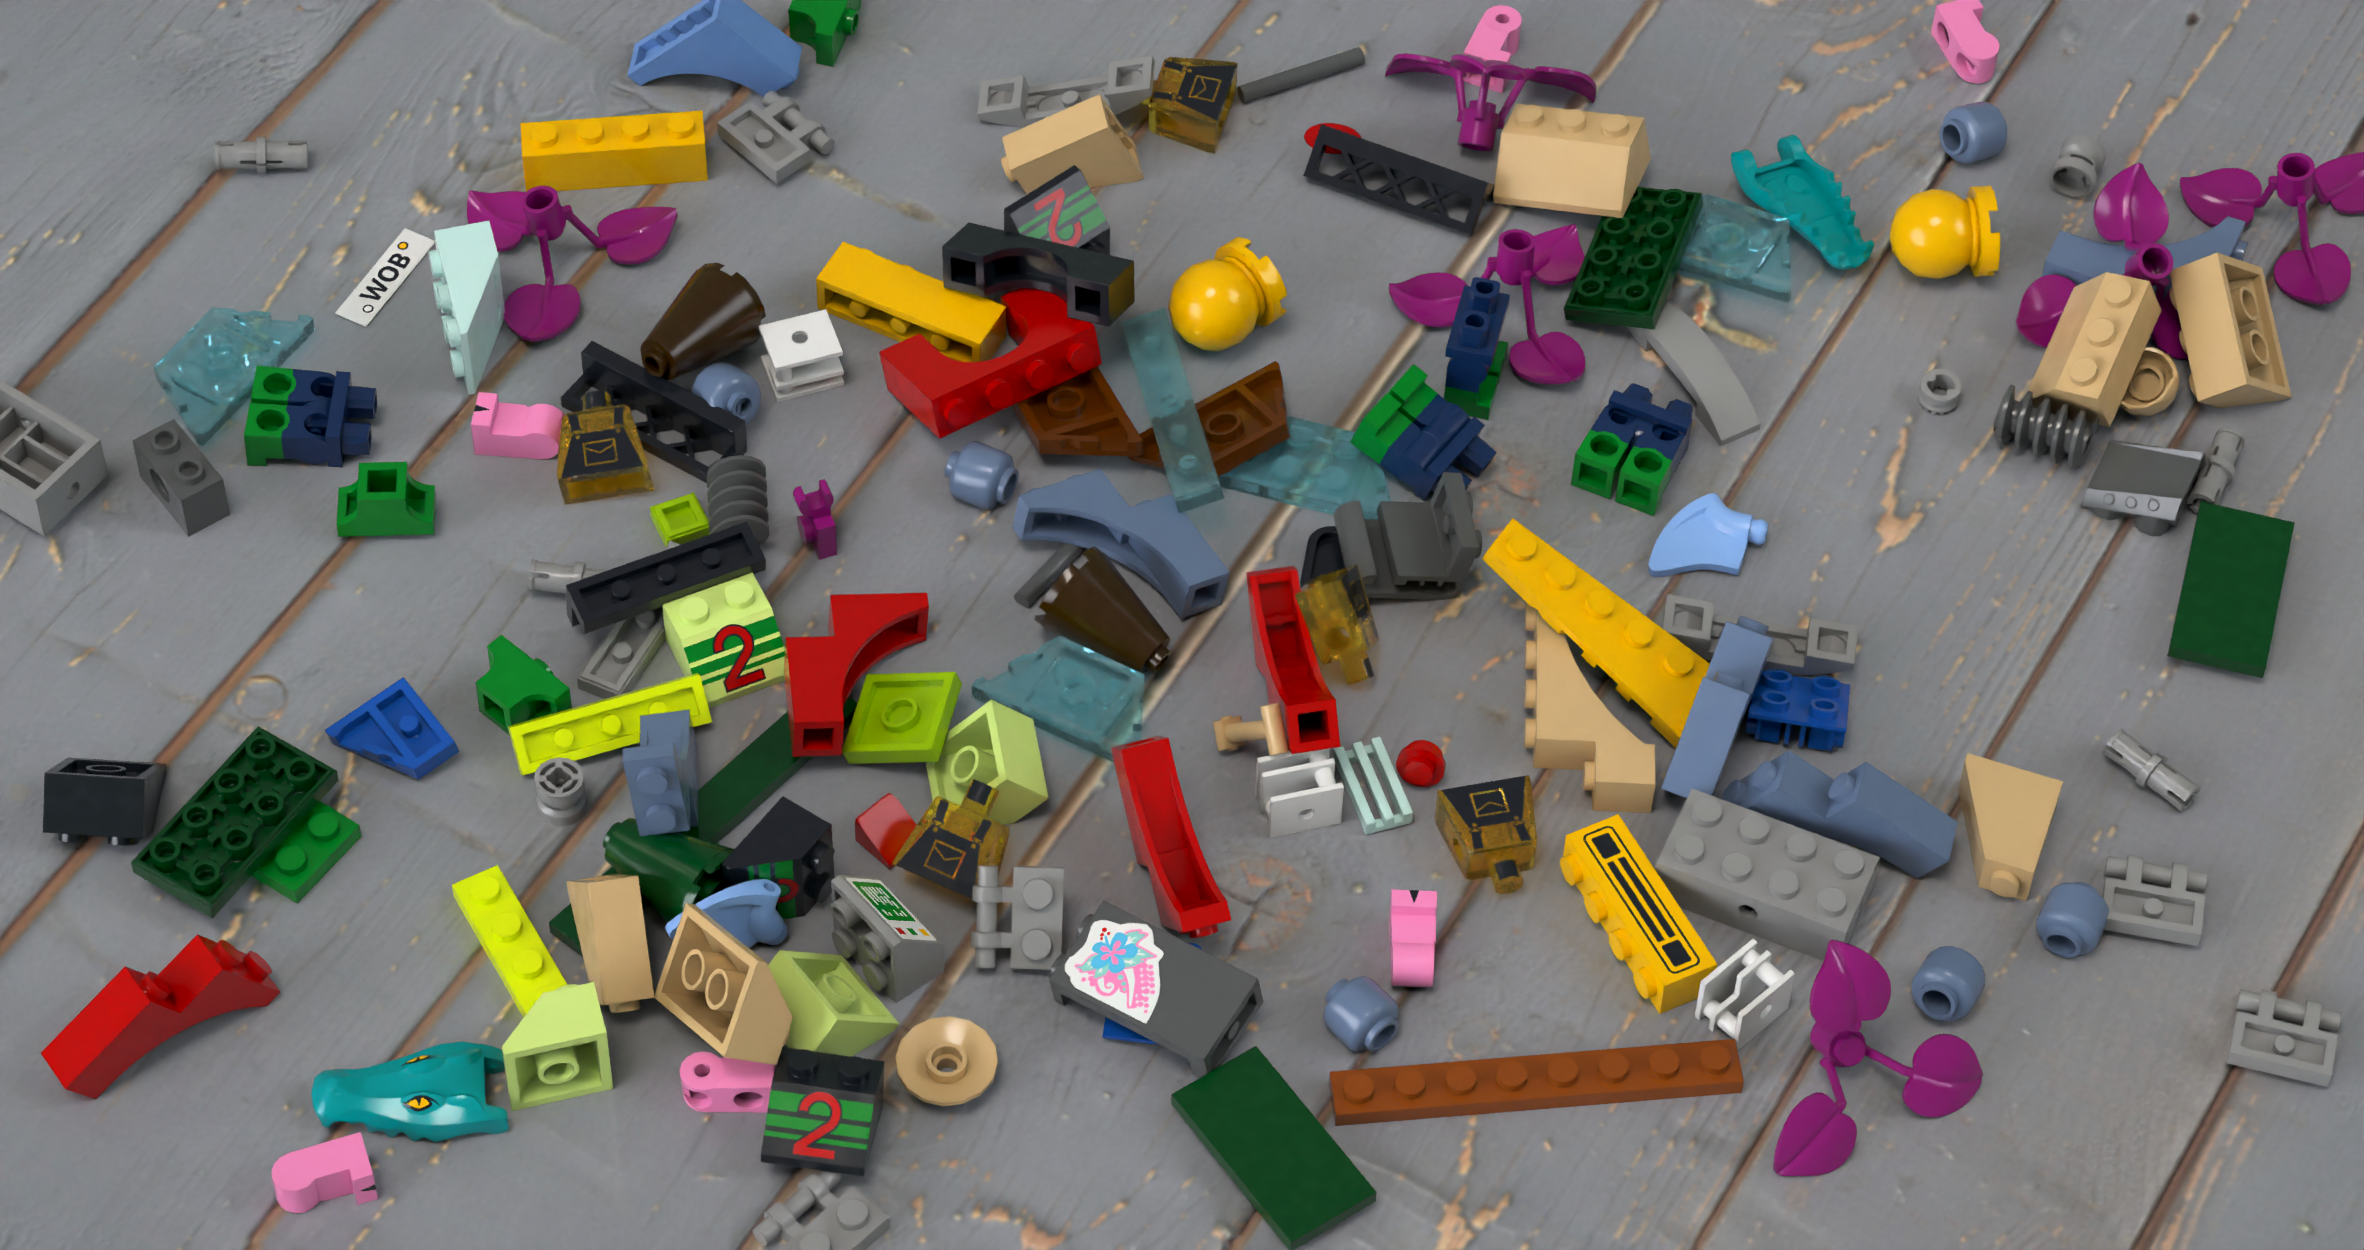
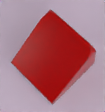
M891 793L886 794L855 819V840L889 870L903 858L923 835L899 800Z

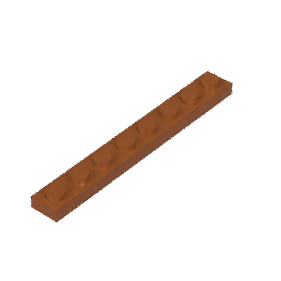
M1735 1039L1331 1071L1329 1073V1088L1335 1126L1742 1093L1744 1084Z

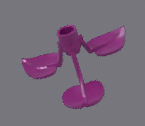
M1397 54L1392 58L1385 73V77L1407 72H1428L1453 77L1459 111L1457 122H1461L1457 144L1467 149L1485 152L1493 151L1496 130H1503L1505 118L1527 81L1554 85L1575 91L1588 98L1592 103L1595 102L1597 87L1593 79L1579 71L1546 66H1537L1535 69H1523L1504 61H1484L1480 57L1464 54L1452 55L1450 62L1419 54ZM1467 72L1482 74L1478 100H1471L1469 108H1467L1463 77H1466ZM1490 76L1517 80L1499 114L1495 113V104L1486 102Z
M2364 152L2327 161L2316 169L2313 160L2309 156L2302 153L2287 154L2278 162L2277 176H2270L2268 178V186L2263 194L2258 178L2251 172L2239 168H2221L2198 176L2180 178V189L2187 207L2200 221L2210 227L2217 226L2228 216L2245 221L2244 227H2246L2254 218V208L2264 207L2274 191L2277 190L2278 197L2286 205L2298 208L2302 250L2288 251L2279 257L2274 266L2276 285L2290 298L2317 305L2331 304L2345 294L2351 280L2350 261L2342 249L2331 243L2321 244L2311 249L2306 202L2314 194L2320 204L2324 205L2330 202L2332 207L2340 213H2364Z
M2136 163L2115 175L2099 193L2093 210L2095 226L2105 240L2110 242L2124 241L2127 250L2136 252L2127 260L2125 273L2122 275L2150 281L2152 287L2156 286L2155 296L2161 307V313L2151 333L2153 342L2170 357L2178 360H2188V355L2180 343L2179 333L2182 328L2178 311L2173 306L2170 298V290L2167 292L2166 297H2164L2165 287L2169 285V280L2166 276L2172 271L2173 257L2165 246L2155 243L2166 233L2168 228L2169 214L2167 205L2161 193L2150 180L2143 164ZM2056 274L2046 275L2035 280L2022 296L2015 322L2018 331L2031 343L2047 349L2068 299L2076 285L2070 279Z
M537 186L527 192L505 191L486 193L470 190L467 199L468 224L489 221L497 251H508L516 248L522 242L524 235H535L538 237L545 274V286L541 284L524 285L510 294L504 304V320L508 328L522 340L529 341L547 340L561 334L574 323L580 313L581 298L577 288L570 284L554 286L548 241L555 240L562 235L566 226V220L578 229L596 248L607 247L606 250L610 260L619 264L632 265L646 262L662 251L669 240L678 217L676 208L640 207L620 210L608 215L599 222L597 226L598 237L573 214L570 205L561 206L556 190L550 186Z
M1575 224L1556 228L1535 236L1520 229H1511L1503 232L1498 239L1497 257L1488 258L1487 267L1481 278L1490 279L1495 271L1505 284L1512 286L1522 284L1527 335L1530 340L1521 341L1512 346L1509 354V363L1518 376L1531 382L1565 384L1570 381L1579 380L1585 372L1584 352L1573 338L1556 331L1549 332L1541 337L1538 336L1535 329L1530 284L1533 277L1547 285H1561L1576 280L1585 256L1579 242ZM1437 272L1415 276L1401 283H1389V293L1397 307L1414 321L1432 327L1453 326L1464 285H1468L1461 278L1453 274Z
M1838 940L1829 941L1824 962L1814 980L1809 1000L1811 1015L1816 1022L1810 1034L1811 1044L1824 1056L1820 1060V1066L1827 1072L1834 1093L1835 1103L1826 1094L1816 1092L1805 1097L1793 1108L1782 1128L1774 1154L1773 1170L1781 1176L1823 1175L1839 1168L1851 1155L1856 1142L1857 1127L1851 1117L1842 1113L1847 1102L1835 1069L1836 1066H1854L1864 1056H1867L1895 1072L1909 1077L1902 1092L1903 1102L1913 1112L1926 1117H1941L1959 1110L1972 1099L1982 1082L1983 1072L1974 1050L1966 1041L1952 1034H1938L1925 1040L1914 1053L1913 1068L1895 1061L1866 1044L1864 1036L1859 1032L1862 1027L1861 1021L1874 1020L1885 1012L1891 997V983L1885 969L1877 960L1862 949Z

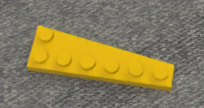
M1512 518L1482 559L1523 600L1537 609L1541 617L1558 634H1567L1584 651L1581 656L1593 668L1599 665L1618 684L1615 690L1628 702L1633 699L1652 717L1649 723L1676 748L1702 678L1706 676L1710 663Z

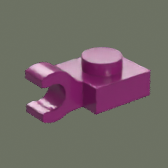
M825 479L819 480V490L804 494L801 486L795 487L793 497L799 511L803 514L797 516V525L804 544L812 543L819 560L837 555L836 525L831 516V506L834 502V497Z

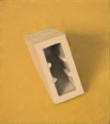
M1100 94L1002 137L1006 156L1001 158V163L1005 174L1012 183L1018 181L1027 194L1074 165L1081 170L1090 188L1137 182L1144 178L1136 145Z
M1967 753L1958 791L1978 887L1990 890L2002 897H2013L2027 901L2054 818L2063 781Z
M611 874L567 881L568 894L588 981L595 984L599 1004L609 1005L610 1013L641 1009L640 1000L655 997L638 875Z

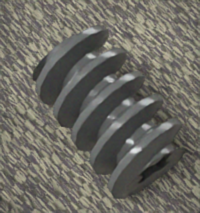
M2010 385L1997 411L1993 431L1997 429V440L2003 445L2007 444L2015 435V448L2020 451L2025 450L2033 441V454L2039 458L2050 448L2051 461L2056 464L2060 463L2068 454V466L2076 470L2085 461L2097 431L2099 417L2091 426L2086 425V411L2081 409L2073 420L2068 419V404L2063 403L2055 414L2051 413V398L2045 397L2038 407H2034L2033 392L2028 391L2019 402L2015 400V386Z
M738 455L716 460L709 466L707 471V495L710 534L747 522L759 547L768 539L769 525L767 522L769 518L768 510L766 509L768 499L765 494L767 492V481L765 480L766 466L761 460L752 456Z

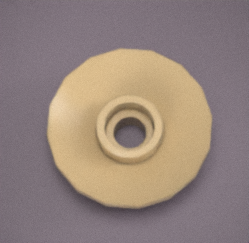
M952 1016L930 1018L914 1026L901 1039L895 1056L897 1075L906 1090L923 1102L939 1106L964 1104L980 1096L993 1082L998 1067L996 1045L986 1030L970 1020ZM945 1067L954 1069L952 1072H941L939 1070Z

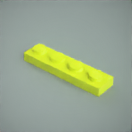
M696 673L507 727L520 774L526 775L536 772L538 767L549 759L561 757L576 761L639 743L640 716L689 710L693 727L710 723L712 719L700 674Z
M498 865L452 884L455 900L523 1018L542 993L554 991L561 986L567 985Z

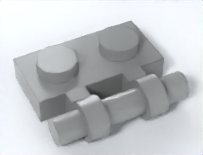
M769 91L763 97L762 104L766 107L765 109L760 108L750 100L717 122L718 135L776 184L811 162L810 148H816L825 155L833 149L835 144L834 140L826 134V128L815 119H807L799 112L798 104L789 97H781L775 91ZM787 125H788V126H789L790 128H792L793 130L789 132V131H788L786 128H784L783 126H787Z
M2128 855L2127 859L2107 856L2104 875L2123 878V880L2108 877L2105 879L2102 897L2109 907V914L2104 930L2199 946L2203 929L2206 894L2188 892L2186 890L2204 893L2207 873L2188 870V865L2174 862L2172 867L2143 862L2144 858L2140 856ZM2141 882H2146V883H2151V884H2157V885L2168 886V888H2166V887H2160V886H2154V885H2148V884H2143V883H2141Z
M978 865V885L972 886V901L977 902L976 930L971 931V947L976 948L975 967L995 968L996 948H1011L1010 968L1051 970L1057 957L1062 954L1065 867L1014 866L1013 886L998 885V866ZM999 902L1012 903L1011 931H996L997 903Z
M2240 989L2236 1009L2256 1014L2237 1011L2232 1029L2227 1064L2328 1087L2332 1077L2339 1034L2322 1031L2319 1028L2338 1032L2342 1013L2322 1008L2323 1003L2308 999L2306 1004L2277 998V992L2261 989L2259 994ZM2273 1017H2274V1018L2283 1019V1020H2287V1021H2292V1022L2300 1023L2301 1026H2300V1025H2296V1024H2291V1023L2283 1022V1021H2279V1020H2274Z
M820 1171L816 1175L810 1173L798 1183V1191L783 1204L776 1202L764 1212L765 1219L752 1232L754 1237L764 1246L779 1235L787 1242L779 1250H865L890 1228V1216L854 1186H851L837 1198L830 1190L842 1180L840 1173ZM813 1206L820 1214L803 1227L796 1219Z

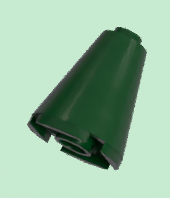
M628 818L622 823L617 822L613 824L603 840L605 860L619 874L638 875L641 896L667 922L682 913L686 903L696 904L724 890L721 864L734 851L732 848L680 832L640 837L637 822L634 818Z

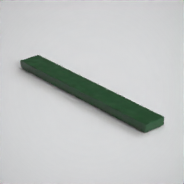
M850 697L847 698L843 709L844 729L851 724L857 702ZM788 711L698 790V826H692L690 830L681 831L680 833L717 844L814 757H792ZM611 867L602 876L619 873ZM641 896L642 908L644 909L649 903ZM570 903L549 922L550 933L583 957Z

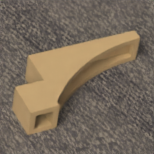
M1526 602L1525 631H1533V640H1526L1524 669L1533 670V679L1525 680L1524 708L1533 709V719L1525 718L1524 748H1533V768L1583 770V790L1592 791V811L1651 813L1656 785L1655 744L1643 743L1610 713L1591 689L1577 666L1565 634H1558L1541 617L1538 610Z

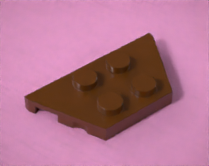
M1276 361L1140 433L1139 435L1143 440L1144 455L1138 457L1127 456V458L1131 461L1211 481L1290 438L1283 377L1279 363Z
M1098 366L1012 405L1013 410L1039 454L1131 457L1144 455L1142 438Z

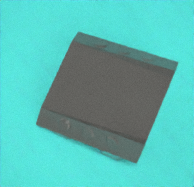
M2111 440L2086 489L2080 506L2090 509L2094 515L2106 520H2115L2122 516L2134 518L2135 527L2140 532L2153 537L2161 536L2167 533L2171 527L2177 526L2187 505L2188 496L2196 483L2206 454L2205 452L2179 448L2170 449Z

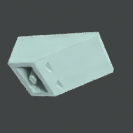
M489 221L434 231L436 250L428 251L433 278H440V281L432 282L437 309H441L442 313H448V315L441 316L446 344L450 343L451 348L456 347L455 350H450L455 378L464 377L468 395L476 393L504 321L505 313L498 252Z

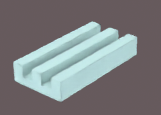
M1381 737L1372 738L1370 745L1363 746L1362 741L1352 743V749L1345 751L1343 746L1334 748L1333 758L1365 835L1412 823L1413 811ZM1371 758H1373L1376 763L1382 780L1386 786V789L1395 807V810L1397 812V814L1393 815L1391 811V808L1388 804V801L1385 797V794L1382 790V787L1370 762ZM1358 762L1367 787L1381 816L1380 819H1374L1351 763Z

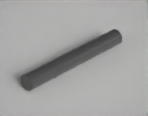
M1357 47L1237 87V93L1240 101L1246 103L1365 64V56L1362 49Z
M1064 543L1014 594L1015 601L1023 607L1029 608L1086 548Z

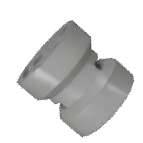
M2084 135L2068 137L2061 147L2059 160L2054 164L2050 174V182L2053 188L2069 198L2081 199L2087 197L2093 191L2097 174L2101 171L2105 162L2106 153L2102 145L2093 138Z
M558 757L542 763L534 776L539 815L545 822L553 826L563 827L576 823L584 816L587 809L582 768L577 762L569 758Z

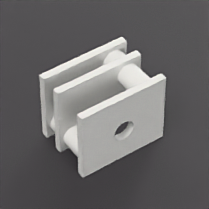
M826 309L759 325V331L768 354L761 356V361L777 402L844 386L842 377L844 370L839 360V356H843V351Z
M1330 749L1291 754L1289 751L1257 758L1256 799L1260 798L1261 814L1267 813L1269 838L1341 824L1344 786L1342 783L1336 784L1334 778L1335 761L1334 758L1329 759ZM1312 809V811L1307 814H1299L1303 810Z
M1755 939L1750 940L1700 982L1695 1017L1698 1020L1704 1016L1710 1019L1708 1028L1712 1032L1720 1027L1732 1039H1735L1737 1050L1788 1009L1795 973L1792 970H1789L1784 975L1770 963L1772 954L1768 950L1760 955L1756 951L1758 942ZM1740 1009H1742L1736 1017L1734 1014H1736Z

